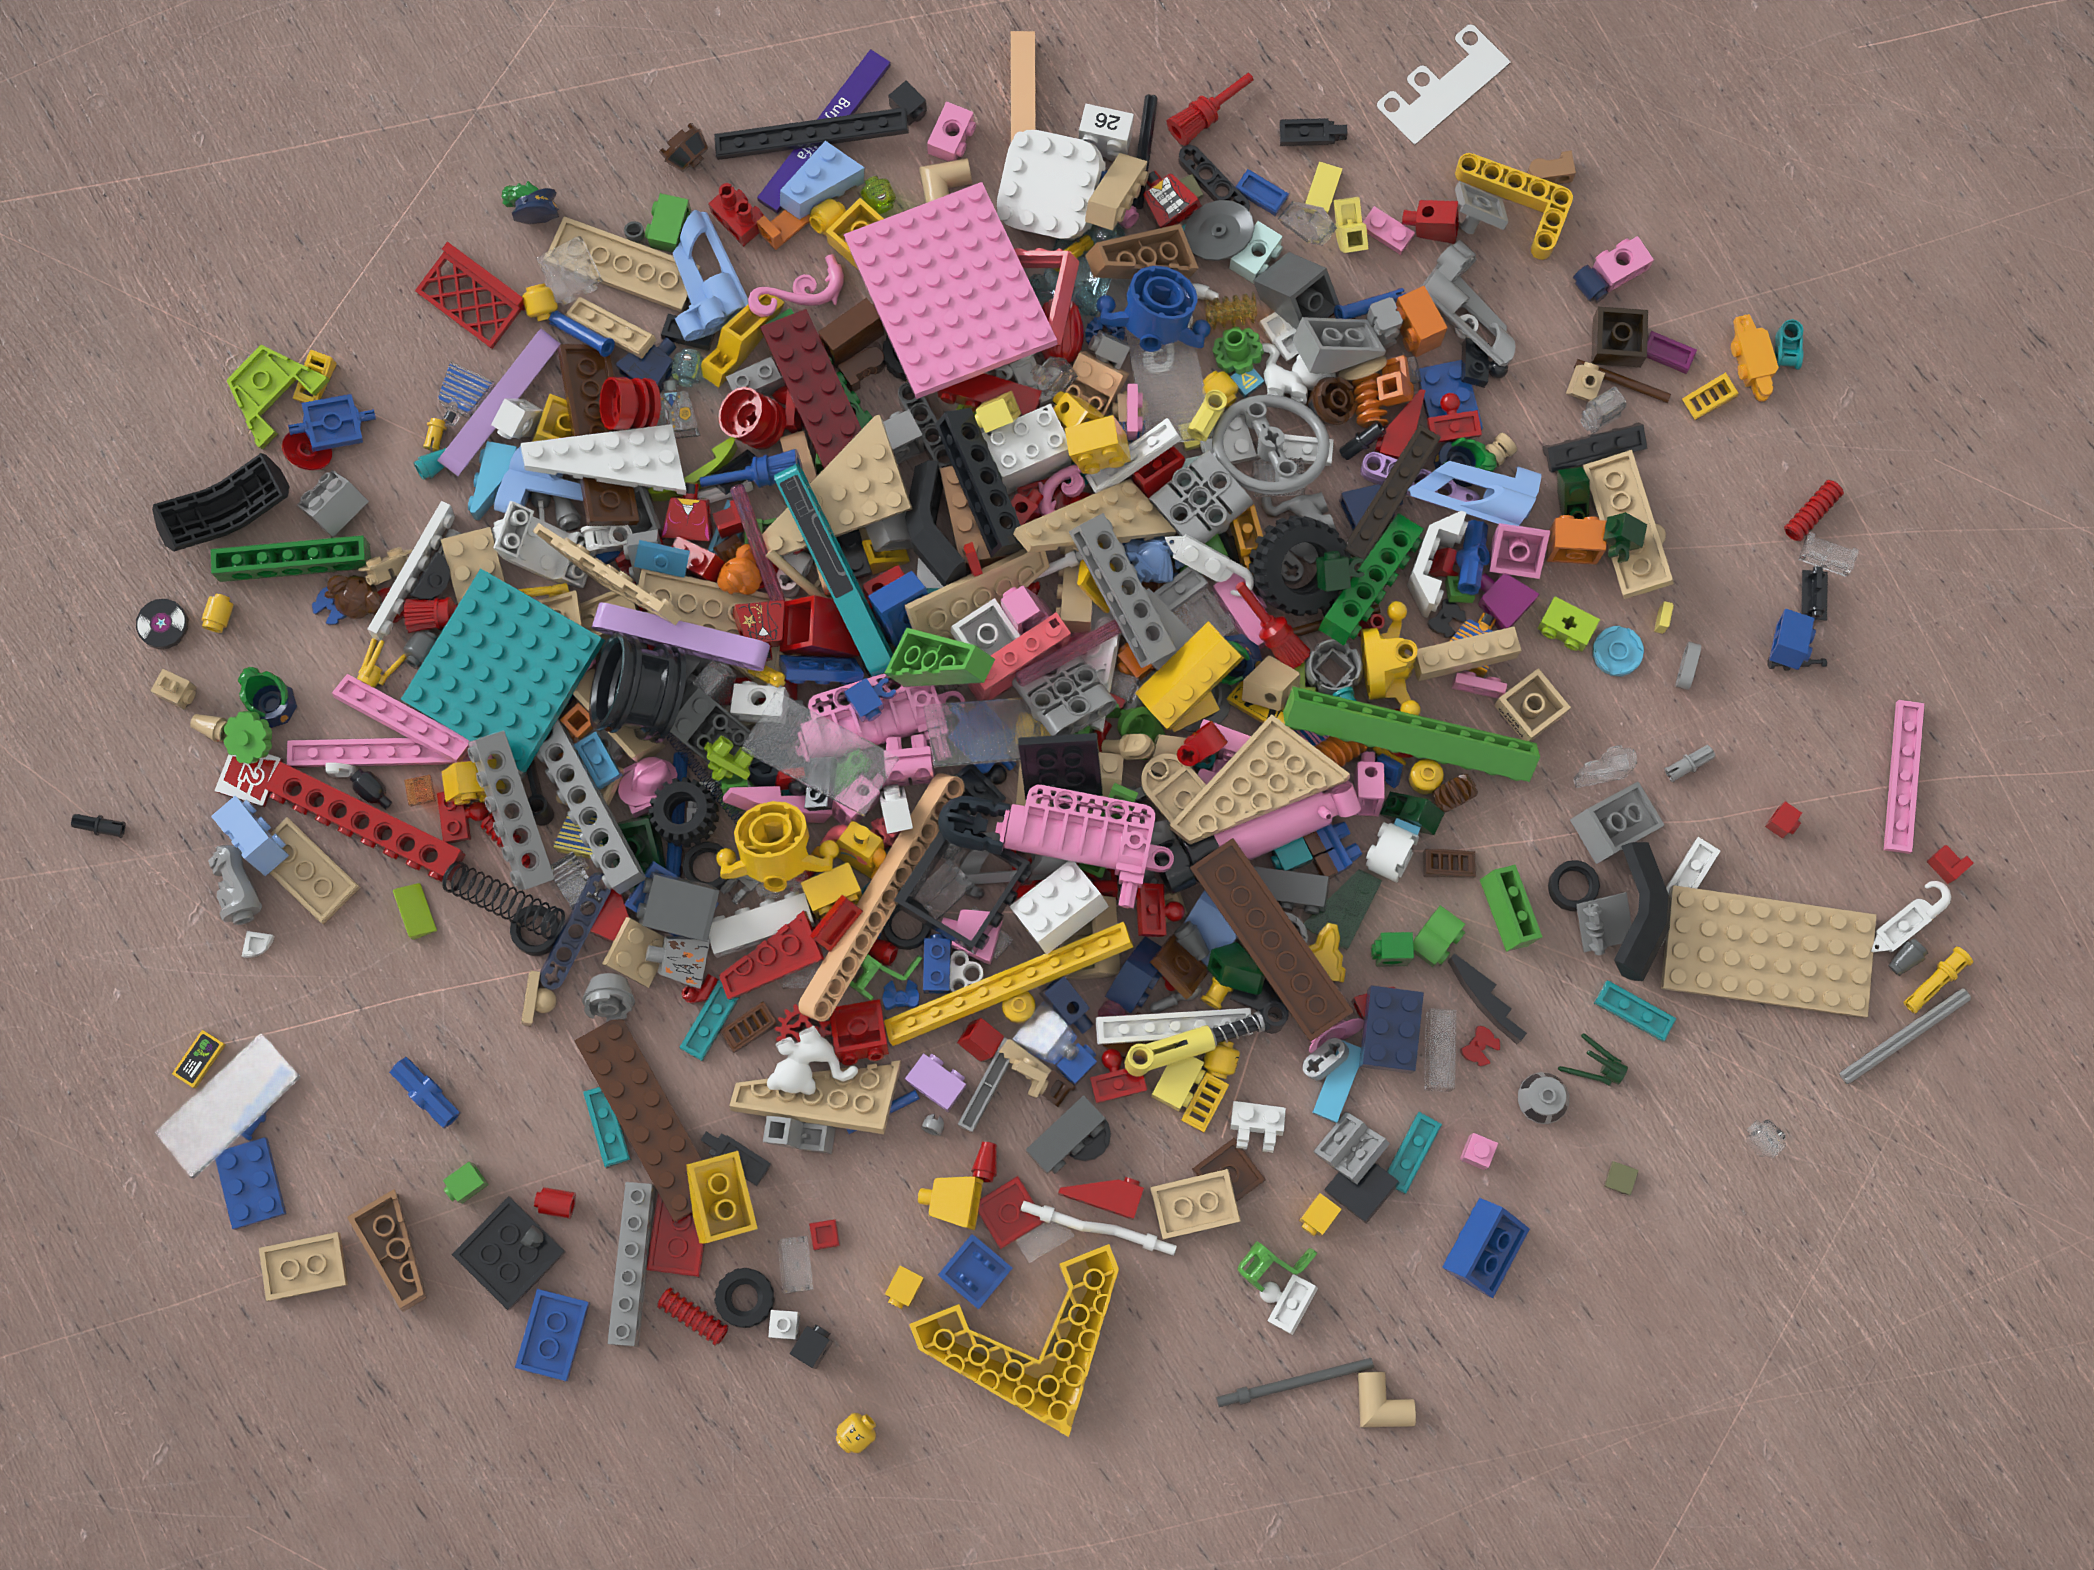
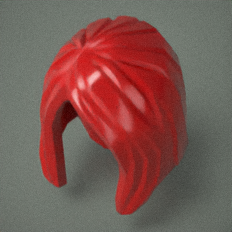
M1050 299L1042 306L1048 321L1053 299ZM1070 302L1061 345H1055L1041 351L1048 362L1057 366L1070 364L1077 359L1078 354L1082 350L1084 325L1079 308L1074 302Z

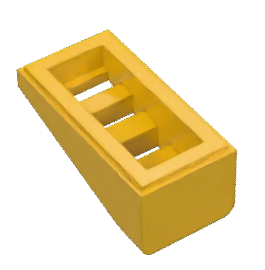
M314 350L309 351L304 366L329 379L337 365L332 357ZM316 363L323 364L324 367L317 366ZM298 381L293 399L302 403L320 400L327 384L316 396L312 397L303 394L304 389H307Z
M1725 372L1682 398V401L1694 420L1738 397L1739 393ZM1722 384L1727 395L1723 396L1718 385ZM1712 388L1719 398L1717 401L1714 400L1709 392ZM1703 393L1710 402V405L1706 406V404L1700 396ZM1696 398L1702 410L1697 411L1691 400Z
M1205 1073L1181 1121L1204 1133L1229 1084L1209 1073ZM1206 1083L1220 1089L1219 1094L1206 1088ZM1201 1092L1214 1098V1103L1200 1097ZM1196 1102L1209 1108V1113L1196 1107ZM1191 1111L1206 1118L1205 1121L1201 1122L1190 1116Z

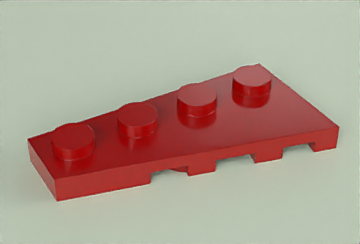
M803 910L789 924L782 926L772 937L764 940L755 950L743 956L719 975L727 999L737 998L824 960L819 943L809 936L813 931V927L806 911Z

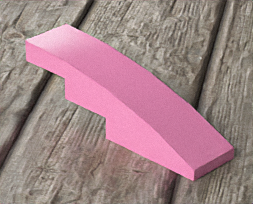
M780 786L733 787L723 796V802L745 811L758 804L771 801L787 802L797 807L803 813L806 823H824L833 814L832 809L818 811L805 809V795L781 796Z

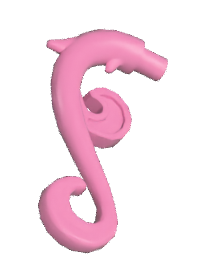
M834 254L825 257L829 267L827 269L829 275L825 281H829V284L824 291L818 294H808L805 292L804 289H808L810 293H814L817 283L812 276L803 274L797 277L793 283L794 293L776 288L758 287L750 293L748 305L751 311L760 317L772 315L777 307V299L775 298L771 299L770 305H762L758 297L764 294H769L798 305L816 306L831 300L836 305L844 282L841 264L837 263Z
M1076 464L1059 470L1044 485L1042 482H1039V492L1044 496L1038 505L1041 516L1056 511L1054 509L1056 501L1052 502L1054 491L1061 483L1062 491L1067 497H1076L1083 491L1085 480L1080 473L1082 472ZM1071 479L1070 484H1066L1065 482H1063L1065 480Z

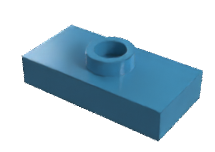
M639 540L634 567L684 578L690 551Z
M595 731L574 744L597 788L602 789L622 777L598 732Z

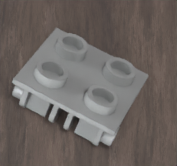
M1626 892L1576 904L1583 952L1594 951L1595 955H1603L1608 946L1623 943L1631 927Z

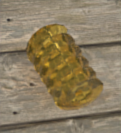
M1254 292L1251 295V300L1247 293L1242 295L1241 301L1237 295H1233L1231 302L1227 296L1223 297L1222 303H1220L1218 298H1213L1212 306L1208 299H1204L1206 321L1211 324L1213 330L1216 329L1217 322H1220L1222 327L1226 328L1228 320H1230L1233 327L1236 326L1237 319L1241 321L1242 325H1245L1247 318L1250 319L1252 324H1255L1257 305Z

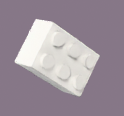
M1068 861L1009 907L1047 955L1109 906L1078 865L1073 861Z

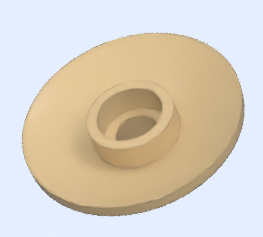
M1380 356L1340 370L1339 377L1345 380H1355L1369 376L1381 370L1387 364V358Z

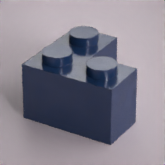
M1145 936L1124 963L1105 997L1129 1013H1132L1136 1006L1142 1008L1150 996L1146 993L1147 989L1153 990L1160 977L1163 976L1150 963L1162 946Z

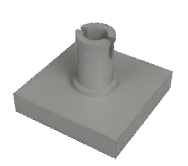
M1459 181L1455 187V193L1460 212L1467 215L1460 228L1468 234H1474L1480 221L1504 230L1508 224V218L1502 198Z

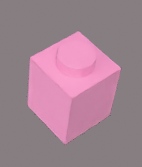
M1472 1133L1467 1139L1460 1160L1485 1170L1490 1166L1498 1143Z

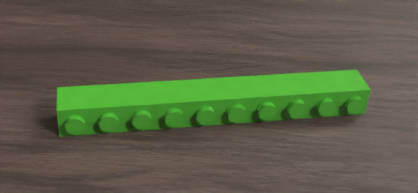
M1292 687L1283 711L1285 726H1289L1294 730L1302 729L1314 732L1319 736L1337 737L1342 741H1354L1362 743L1367 747L1376 746L1393 753L1402 752L1419 759L1428 758L1436 760L1441 764L1449 763L1467 770L1475 769L1484 771L1489 775L1505 776L1514 781L1523 780L1530 782L1540 759L1537 743L1298 687Z

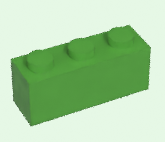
M1516 865L1495 869L1480 879L1506 952L1527 947L1542 938Z

